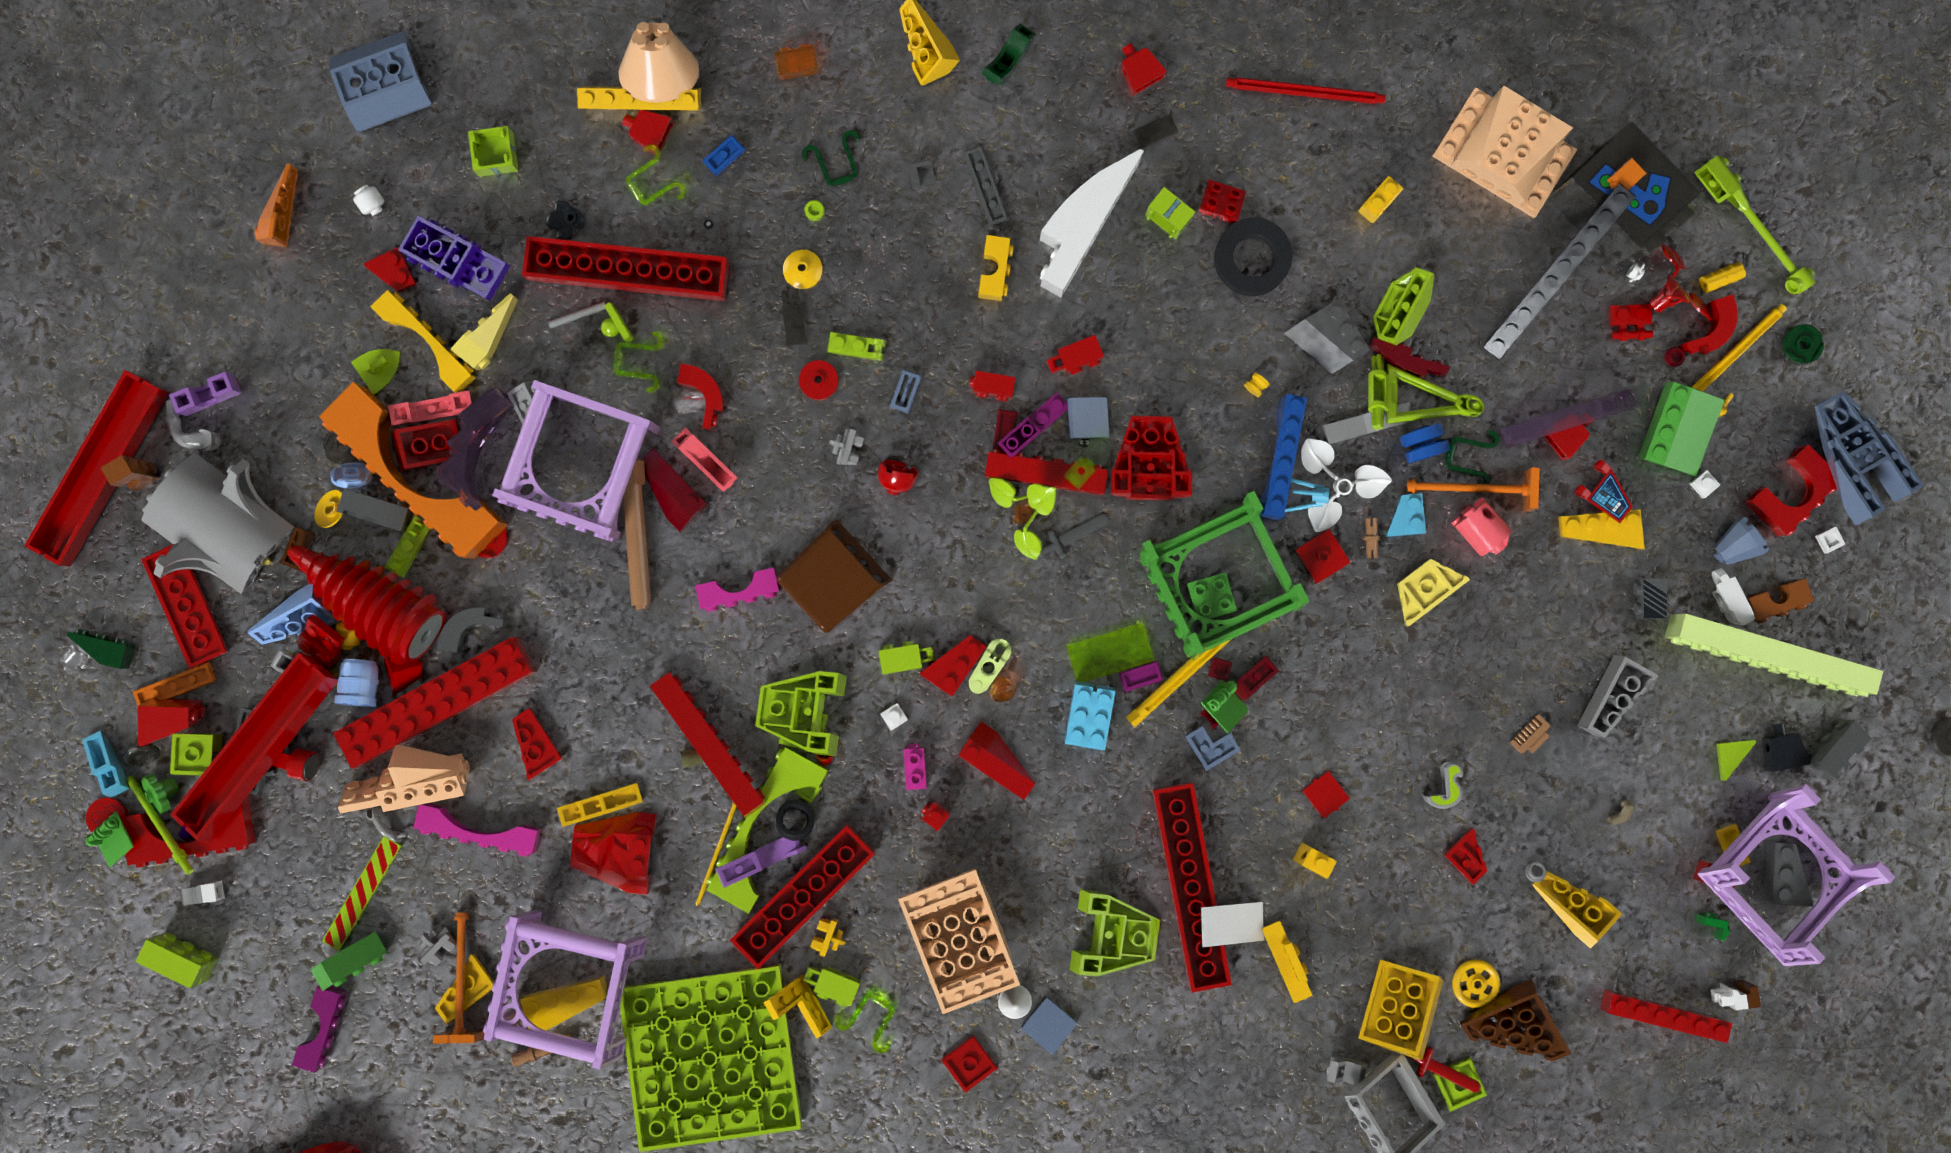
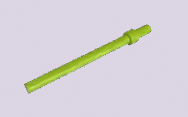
M134 776L127 777L128 785L173 853V859L176 863L180 864L186 875L191 874L194 869L187 860V854L183 849L179 848L152 804L146 799L145 793Z

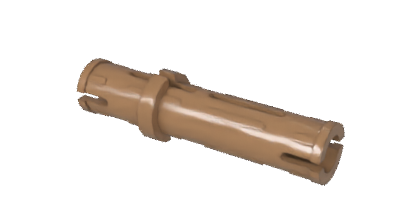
M528 1047L527 1050L512 1054L511 1061L513 1066L517 1067L530 1061L536 1062L538 1058L552 1054V1052Z

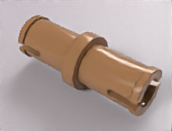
M1365 518L1366 536H1364V540H1366V558H1372L1371 550H1373V558H1379L1378 540H1380V536H1378V518H1372V527L1371 518Z

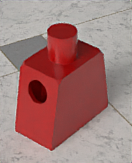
M1130 43L1122 49L1126 59L1121 63V70L1132 96L1165 78L1167 71L1148 48L1145 47L1137 52L1133 44Z
M639 110L636 118L626 114L622 125L630 128L628 135L634 142L658 157L674 122L668 116Z
M1572 413L1541 429L1539 432L1564 461L1570 459L1589 438L1590 433L1585 427L1592 422V419L1586 413H1583L1578 418Z

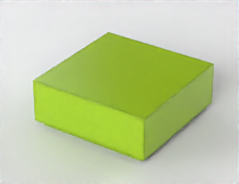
M814 786L799 788L794 793L811 804L822 789V786L819 788Z

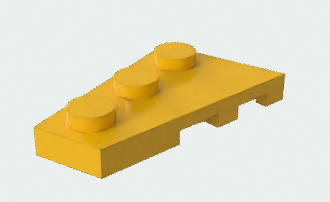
M475 954L470 955L465 965L464 1012L492 991L494 984L493 979ZM456 979L435 1007L446 1025L455 1020Z

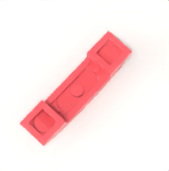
M468 390L424 401L389 405L388 410L392 426L460 415L473 411L470 391Z

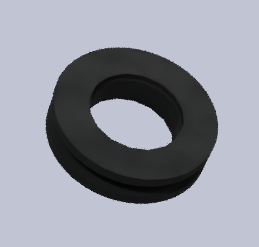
M1263 218L1242 219L1232 224L1218 241L1214 254L1215 269L1223 284L1233 292L1243 296H1261L1278 287L1287 276L1292 265V247L1285 232L1275 223ZM1246 238L1263 240L1272 251V266L1267 273L1261 276L1251 277L1245 275L1237 269L1234 263V249L1240 241Z

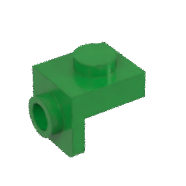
M1705 912V915L1697 914L1696 922L1715 927L1714 938L1721 941L1726 940L1730 932L1729 921L1718 918V914Z

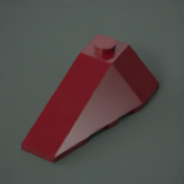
M652 448L641 459L644 461L645 476L666 519L681 533L709 504Z

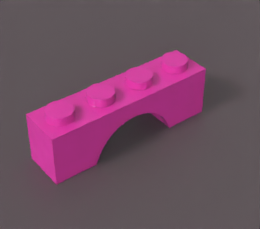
M776 568L754 572L750 585L743 591L736 593L724 590L717 581L695 585L700 609L712 612L718 610V606L726 605V608L737 606L738 601L745 600L746 603L758 601L757 597L765 596V599L777 597V593L781 592V588L776 580Z

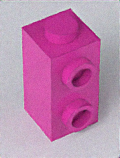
M908 744V748L903 749L906 790L926 789L924 747H920V744Z

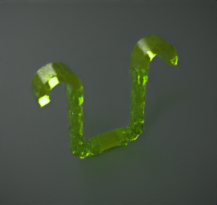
M647 145L643 150L645 152L653 150L656 156L638 168V170L626 176L625 183L628 184L629 190L636 200H639L640 204L643 205L651 203L673 187L680 188L681 194L677 198L678 200L682 199L686 193V188L679 181L666 185L647 199H643L640 190L635 183L631 182V179L654 165L661 156L657 146Z
M652 332V336L659 339L657 345L619 342L616 345V350H614V373L617 376L652 379L654 381L653 387L646 388L645 390L648 393L657 391L659 388L658 378L647 373L620 371L621 349L624 347L641 350H659L664 345V339L658 332Z
M872 992L866 993L849 1023L842 1025L839 1022L841 1015L838 1013L835 1018V1025L841 1031L850 1029L866 1004L867 999L871 998L873 1002L884 1009H889L885 1020L872 1041V1047L877 1053H885L888 1051L890 1044L886 1043L885 1047L880 1048L877 1046V1040L886 1028L888 1021L892 1018L893 1013H895L894 1006L877 994L874 995Z

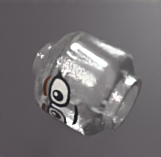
M78 645L69 646L60 659L64 666L63 670L72 675L84 673L93 662V658Z

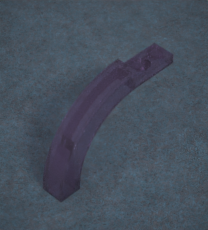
M1628 389L1501 429L1506 449L1638 408L1636 396L1633 393V389Z

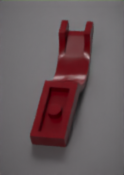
M1264 656L1235 681L1237 683V690L1234 693L1243 702L1279 670L1267 656ZM1205 708L1199 713L1201 717L1205 716L1210 722L1211 729L1219 725Z

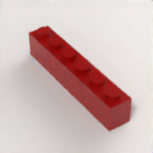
M998 449L988 452L985 471L986 478L998 477L1006 481L1018 483H1037L1048 487H1056L1057 489L1104 495L1108 470H1104V466L1092 464V468L1085 467L1084 463L1072 461V464H1066L1064 460L1052 458V461H1046L1043 456L1037 455L1027 458L1024 457L1025 454L1017 453L1014 457L1010 458L1005 454V451Z
M1604 989L1600 1009L1608 1014L1725 1043L1729 1041L1732 1023L1723 1018Z

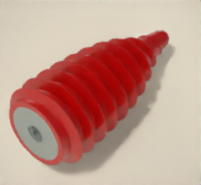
M292 545L289 548L287 555L299 567V570L306 574L307 582L310 585H314V594L316 597L322 598L324 608L329 611L332 610L333 617L337 621H343L344 627L347 630L355 631L358 639L366 640L368 646L372 649L378 648L380 655L390 657L394 664L400 665L418 660L431 648L444 626L446 615L443 610L436 607L437 599L434 594L424 597V589L422 587H415L411 590V581L405 579L398 582L399 577L395 572L385 576V568L383 566H378L371 570V562L368 560L356 566L355 556H350L342 561L340 560V554H334L330 557L324 555V552L318 553L300 545Z

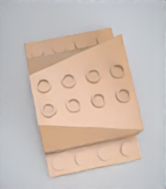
M1503 86L1493 97L1475 87L1434 152L1433 157L1535 218L1577 149L1564 141L1573 127L1506 86Z
M976 868L898 898L943 1014L1020 985L1001 924L984 884L980 881Z

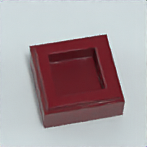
M1213 657L1207 676L1227 682L1233 662Z

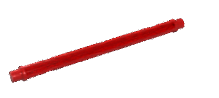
M1239 77L1226 79V87L1240 90L1370 104H1384L1386 97L1385 94H1378V92Z

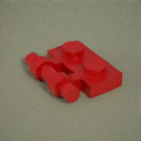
M1651 304L1609 306L1610 327L1618 326V331L1611 332V339H1619V341L1637 339L1640 341L1646 338H1653V330H1646L1644 326L1652 324ZM1627 326H1636V331H1628Z

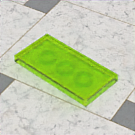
M1143 622L1066 645L1076 681L1087 682L1155 661Z

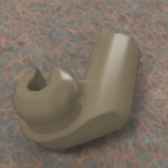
M1623 800L1620 805L1622 808L1621 812L1608 817L1611 826L1630 819L1635 810L1634 804L1630 800Z

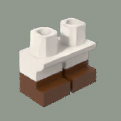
M1736 980V987H1729L1720 983V988L1710 990L1712 1001L1715 1003L1719 1002V1005L1722 1007L1729 1006L1735 1010L1761 1007L1758 986L1746 980Z

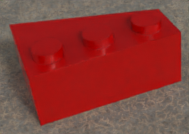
M969 635L919 674L950 696H953L986 646Z

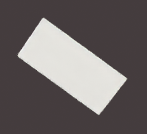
M1263 902L1201 908L1202 947L1264 941V934L1262 932Z

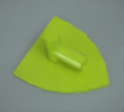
M377 349L369 351L351 362L373 395L389 384L396 374L401 352L390 349Z

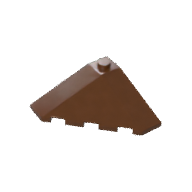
M1532 979L1513 986L1460 1022L1469 1040L1478 1041V1038L1489 1040V1044L1505 1049L1506 1045L1517 1048L1518 1053L1533 1056L1534 1053L1542 1054L1545 1060L1555 1061L1571 1054L1566 1041Z

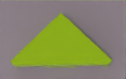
M1756 740L1716 743L1721 781H1726L1756 744Z

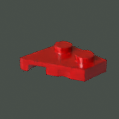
M398 247L363 263L364 267L399 293L417 284Z
M1470 828L1443 855L1474 885L1488 870L1475 836L1476 832L1473 828Z

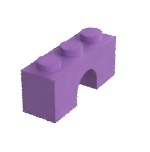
M223 372L206 379L208 382L206 385L197 388L186 387L169 394L175 412L180 415L189 416L242 394L235 375Z

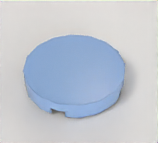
M357 462L344 463L341 465V468L337 469V467H334L330 472L331 482L341 488L365 486L373 479L372 472L365 467V464Z

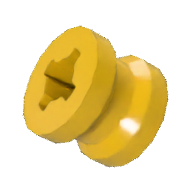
M1256 372L1252 375V379L1244 384L1245 388L1256 397H1260L1262 390L1267 389L1270 385L1264 377Z

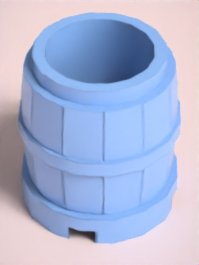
M343 659L337 677V695H335L334 703L348 706L376 707L377 699L375 696L377 685H379V666H377V662Z

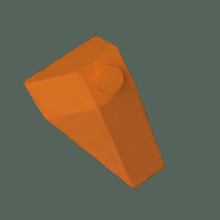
M286 164L259 218L258 226L255 228L256 240L262 244L287 247L298 169L291 164Z

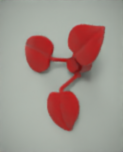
M1661 242L1657 245L1661 246L1667 259L1675 265V271L1672 275L1667 276V282L1658 291L1659 294L1649 301L1655 311L1661 313L1669 306L1673 307L1681 302H1691L1710 322L1712 318L1704 301L1693 292H1690L1688 296L1687 292L1675 279L1681 269H1685L1682 258L1668 245Z

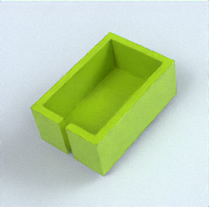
M163 933L145 940L135 962L191 989L198 986V984L208 981L218 959L212 957L213 954L208 951H200L194 948V945L190 942L177 940L176 936L171 933Z

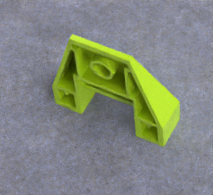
M818 671L761 686L755 726L808 752L836 756L839 736L820 732L825 694L844 696L847 676L835 672Z
M1080 889L1078 910L1087 914H1095L1090 951L1072 950L1069 970L1078 975L1101 976L1155 961L1160 927L1159 919L1103 892Z

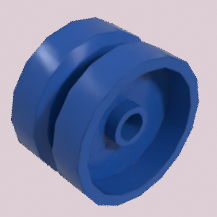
M1442 423L1432 426L1427 425L1399 437L1402 447L1407 448L1415 445L1414 449L1407 451L1405 454L1408 464L1451 450L1448 440H1434L1445 433Z

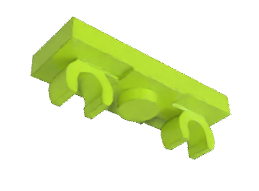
M416 515L414 516L386 563V569L397 573L400 577L405 576L431 532V529L423 523L424 519Z

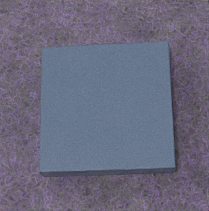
M1107 397L1067 399L1070 439L1109 437Z
M1046 996L1021 1026V1029L1053 1055L1078 1022Z

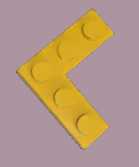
M802 974L764 1001V1004L773 1020L781 1017L797 1004L815 1038H818L829 1031L832 1025L809 983L803 981L804 974Z

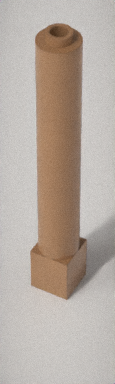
M636 460L623 496L631 606H635L636 610L648 609V605H652L642 485H646L644 461Z

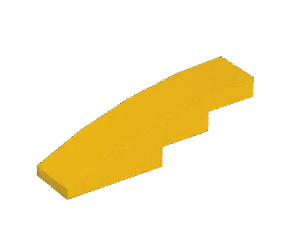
M635 783L557 807L556 809L561 825L565 827L636 805L643 801L638 784Z

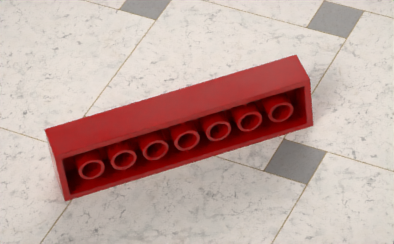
M848 823L730 939V942L759 969L875 855L876 851Z

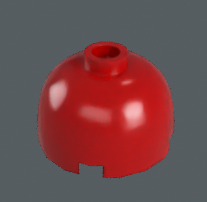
M884 460V463L880 461L878 480L881 486L887 489V493L899 495V493L909 491L915 485L919 473L918 469L914 466H911V469L906 468V463L900 461Z

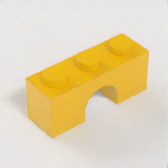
M986 235L984 259L994 261L998 266V270L992 275L981 274L978 298L1002 301L1003 296H1007L1008 284L1004 283L1005 276L1010 275L1011 264H1007L1008 256L1012 257L1014 246L1010 244V238Z

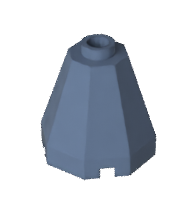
M1742 516L1735 520L1714 547L1716 552L1713 555L1720 564L1724 562L1726 565L1763 555L1770 550L1769 547L1765 546L1767 544L1753 524L1749 526L1746 524L1749 521L1746 517Z

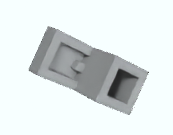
M1331 1056L1326 1071L1328 1074L1327 1081L1333 1083L1344 1081L1357 1085L1367 1076L1369 1064L1355 1059Z

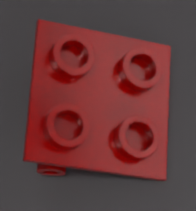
M1208 179L1198 211L1202 212V215L1211 216L1214 214V219L1216 215L1219 216V220L1223 217V221L1230 222V224L1238 222L1246 191Z

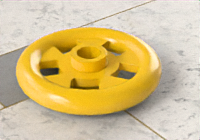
M1478 959L1466 961L1456 969L1453 975L1452 988L1454 994L1462 1004L1468 1007L1482 1008L1497 998L1500 992L1501 981L1499 974L1486 961ZM1473 968L1475 974H1471L1468 977L1466 971ZM1484 970L1490 974L1487 979L1481 975ZM1466 981L1467 990H1461L1460 982ZM1480 981V986L1475 988L1474 983ZM1487 985L1492 986V989L1490 993L1487 995L1484 993V991L1486 990ZM1471 993L1479 994L1478 1000L1470 999Z

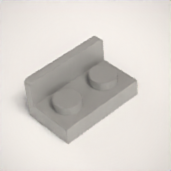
M534 381L523 382L507 393L522 425L535 389L531 388ZM550 407L546 415V418H550L553 416Z

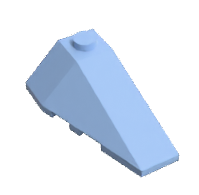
M308 584L297 590L250 628L248 634L259 643L267 644L284 640L289 635L298 634L299 636L305 630L307 618L312 614L328 626H332L339 621L333 617L332 610L329 611L324 608L322 598L315 596L314 585Z

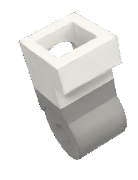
M222 881L181 889L183 905L215 902L225 899Z

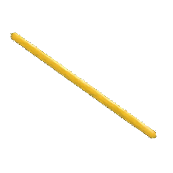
M734 802L695 902L696 906H699L708 885L706 882L713 872L737 807Z

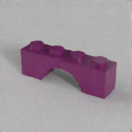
M320 986L316 987L310 1007L319 1016L320 1031L313 1041H307L298 1045L291 1066L313 1073L325 1067L328 1061V1056H326L328 1048L334 1042V1036H332L334 1029L340 1023L339 1013L346 1004L347 998L345 994L347 990L330 986L322 991Z

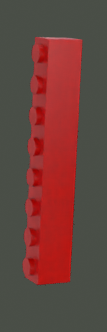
M668 672L650 685V688L736 807L747 818L765 804L762 800L765 798L759 787L754 789L751 785V782L754 780L748 772L743 773L740 770L739 766L742 764L735 755L731 757L727 752L730 747L724 739L719 741L715 734L718 731L712 723L707 724L703 719L706 717V714L700 706L695 708L692 704L695 699L689 691L684 693L680 687L683 683L677 675L672 676Z

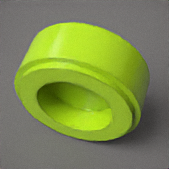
M811 200L805 205L804 211L809 220L819 221L823 218L825 209L820 201Z

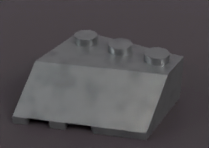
M1340 299L1304 319L1284 333V335L1297 343V346L1311 355L1330 374L1335 373L1370 351Z

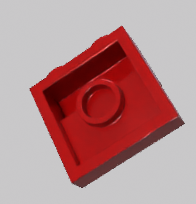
M312 614L307 618L305 630L299 634L297 645L305 654L311 655L323 667L329 669L340 660L345 638Z

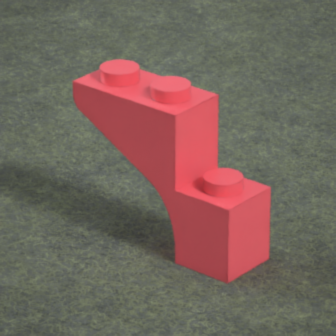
M686 427L671 441L723 492L730 488L738 478Z

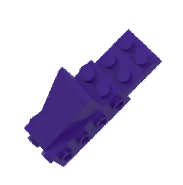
M417 216L398 249L407 255L406 260L416 266L420 263L419 267L429 273L433 270V275L442 280L448 278L447 282L456 288L461 286L491 301L510 265L481 250L482 246L475 241L467 242L468 238L457 232L454 235L453 230L444 225L441 228V224L431 218L426 220Z

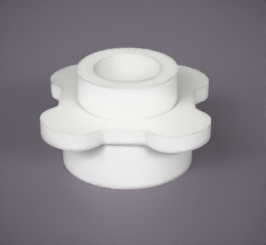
M1634 262L1630 266L1626 274L1630 278L1629 282L1641 279L1645 272L1643 269L1645 263L1640 265Z

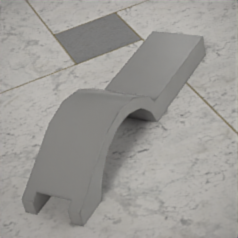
M1410 402L1399 404L1398 412L1409 411ZM1370 412L1322 426L1326 441L1330 445L1383 430H1374L1371 427ZM1384 413L1383 429L1412 423L1415 420L1386 424V413Z

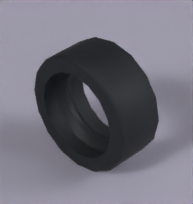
M790 800L783 803L778 809L776 828L785 839L791 841L802 840L812 832L814 812L807 803L800 800ZM790 810H800L807 817L806 826L800 831L788 830L783 824L784 815Z

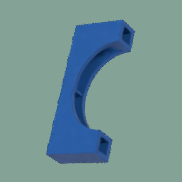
M1286 394L1279 400L1275 419L1277 420L1276 444L1267 484L1260 498V503L1263 507L1259 515L1260 518L1273 521L1284 518L1307 402L1306 397Z

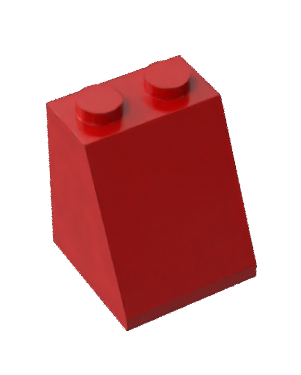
M152 698L138 705V746L147 745L189 728L203 720L205 716L203 700Z

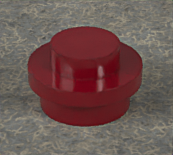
M1672 347L1665 352L1664 360L1667 365L1678 367L1683 364L1685 353L1678 347Z

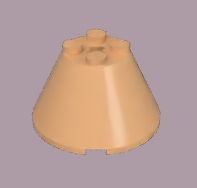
M641 22L632 34L620 64L618 75L622 88L630 92L632 97L646 102H666L679 98V94L685 90L690 91L694 87L699 77V65L695 56L673 33L667 23Z

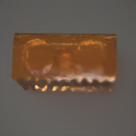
M801 44L795 49L784 47L780 48L779 52H774L780 81L819 74L814 45Z

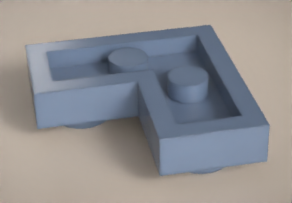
M1200 726L1185 735L1205 771L1241 751L1231 733L1212 742L1204 727Z

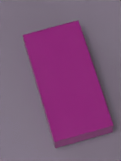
M1158 661L1119 673L1124 692L1163 680Z

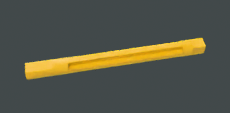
M1229 641L1203 652L1197 659L1192 660L1190 658L1147 699L1126 716L1128 721L1136 727Z

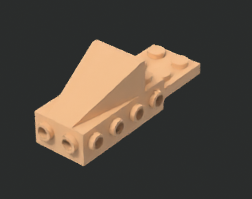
M395 745L389 765L386 769H383L381 777H371L368 780L352 781L346 784L338 809L341 814L381 805L383 812L464 796L470 772L469 762L465 761L462 753L446 756L403 745Z

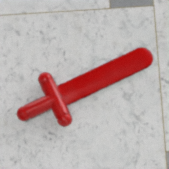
M1430 1046L1426 1048L1422 1060L1405 1055V1057L1419 1063L1416 1071L1418 1077H1423L1426 1070H1429L1471 1092L1477 1093L1481 1089V1085L1477 1080L1432 1059L1434 1049Z

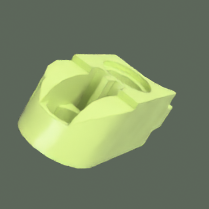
M995 639L988 645L969 679V688L973 693L980 694L984 691L986 692L1009 659L1011 646L1006 640ZM997 647L1003 648L1002 654L995 652ZM992 662L995 667L992 673H985L983 671L984 663Z

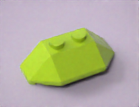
M1414 268L1411 272L1391 283L1373 316L1379 339L1398 345L1413 335L1431 301L1434 273Z

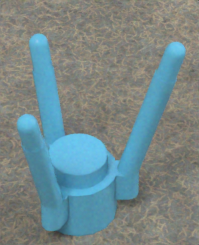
M1294 478L1291 479L1293 483L1314 488L1313 491L1294 489L1292 492L1312 495V501L1316 502L1286 508L1285 512L1323 507V503H1329V488L1325 487V485H1317Z

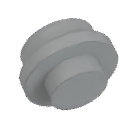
M1531 862L1526 866L1525 874L1529 880L1540 882L1546 877V869L1539 862Z

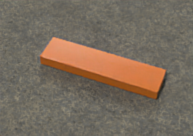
M207 662L132 692L138 706L152 698L172 699L213 683L217 679L211 663Z

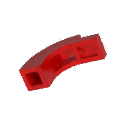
M1733 294L1707 303L1712 318L1708 333L1702 338L1680 345V349L1684 352L1688 351L1689 355L1700 351L1704 355L1720 348L1730 339L1738 319V309Z
M680 363L677 383L680 386L695 388L702 392L706 401L702 428L707 431H713V428L717 427L718 424L716 412L724 413L725 410L722 391L707 372L696 366Z

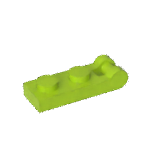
M830 332L827 352L883 361L884 354H882V348L885 347L886 341ZM869 345L875 346L874 352H868Z

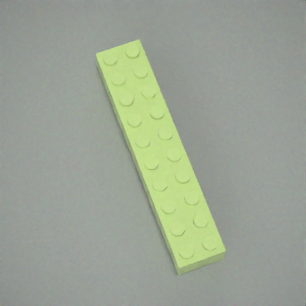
M1671 614L1664 637L1671 639L1670 643L1688 645L1690 649L1697 651H1710L1709 654L1713 656L1729 657V660L1734 662H1746L1751 667L1767 668V671L1772 673L1787 674L1789 678L1807 680V683L1813 685H1825L1827 689L1834 691H1846L1845 694L1858 697V695L1862 697H1868L1869 694L1877 695L1883 671L1689 614Z

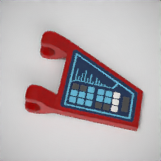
M1598 460L1594 468L1600 473L1605 474L1603 479L1592 493L1583 485H1579L1575 490V494L1590 502L1618 523H1621L1633 506L1611 467L1603 460Z

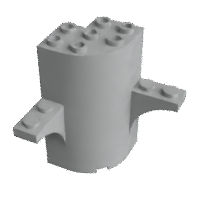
M195 452L189 457H184L175 469L172 467L165 473V479L156 490H153L147 496L146 500L148 503L142 510L144 513L141 521L174 544L167 555H161L155 561L156 567L153 574L161 578L176 570H201L217 576L240 594L255 582L263 561L290 537L294 526L271 510L258 496L249 476L250 463L245 459H242L237 464L233 463L228 468V476H226Z

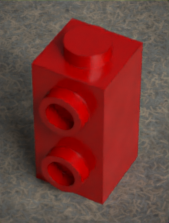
M976 371L975 376L971 375L969 387L973 388V393H976V397L988 398V396H994L998 401L1007 402L1013 396L1015 377Z
M936 800L932 803L928 801L921 812L923 814L922 820L938 832L951 812Z

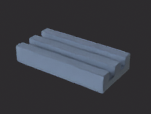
M902 370L890 408L909 414L922 378L921 375ZM908 375L909 378L900 404L896 405L905 376ZM914 377L916 378V381L912 393L910 395L907 407L905 408L903 407Z

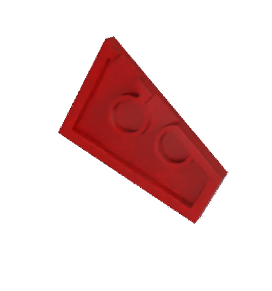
M528 708L512 719L528 781L563 759L531 708Z

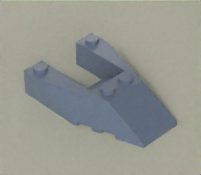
M1844 391L1814 407L1822 447L1843 507L1855 526L1886 509L1863 475L1869 470H1873L1893 502L1924 487L1888 432L1883 433L1875 425L1877 422L1872 417L1868 419L1860 411L1862 408Z

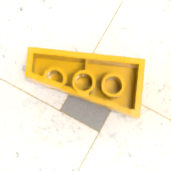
M605 975L528 994L521 998L520 1001L526 1017L537 1027L548 1030L604 1000L607 997L608 988Z

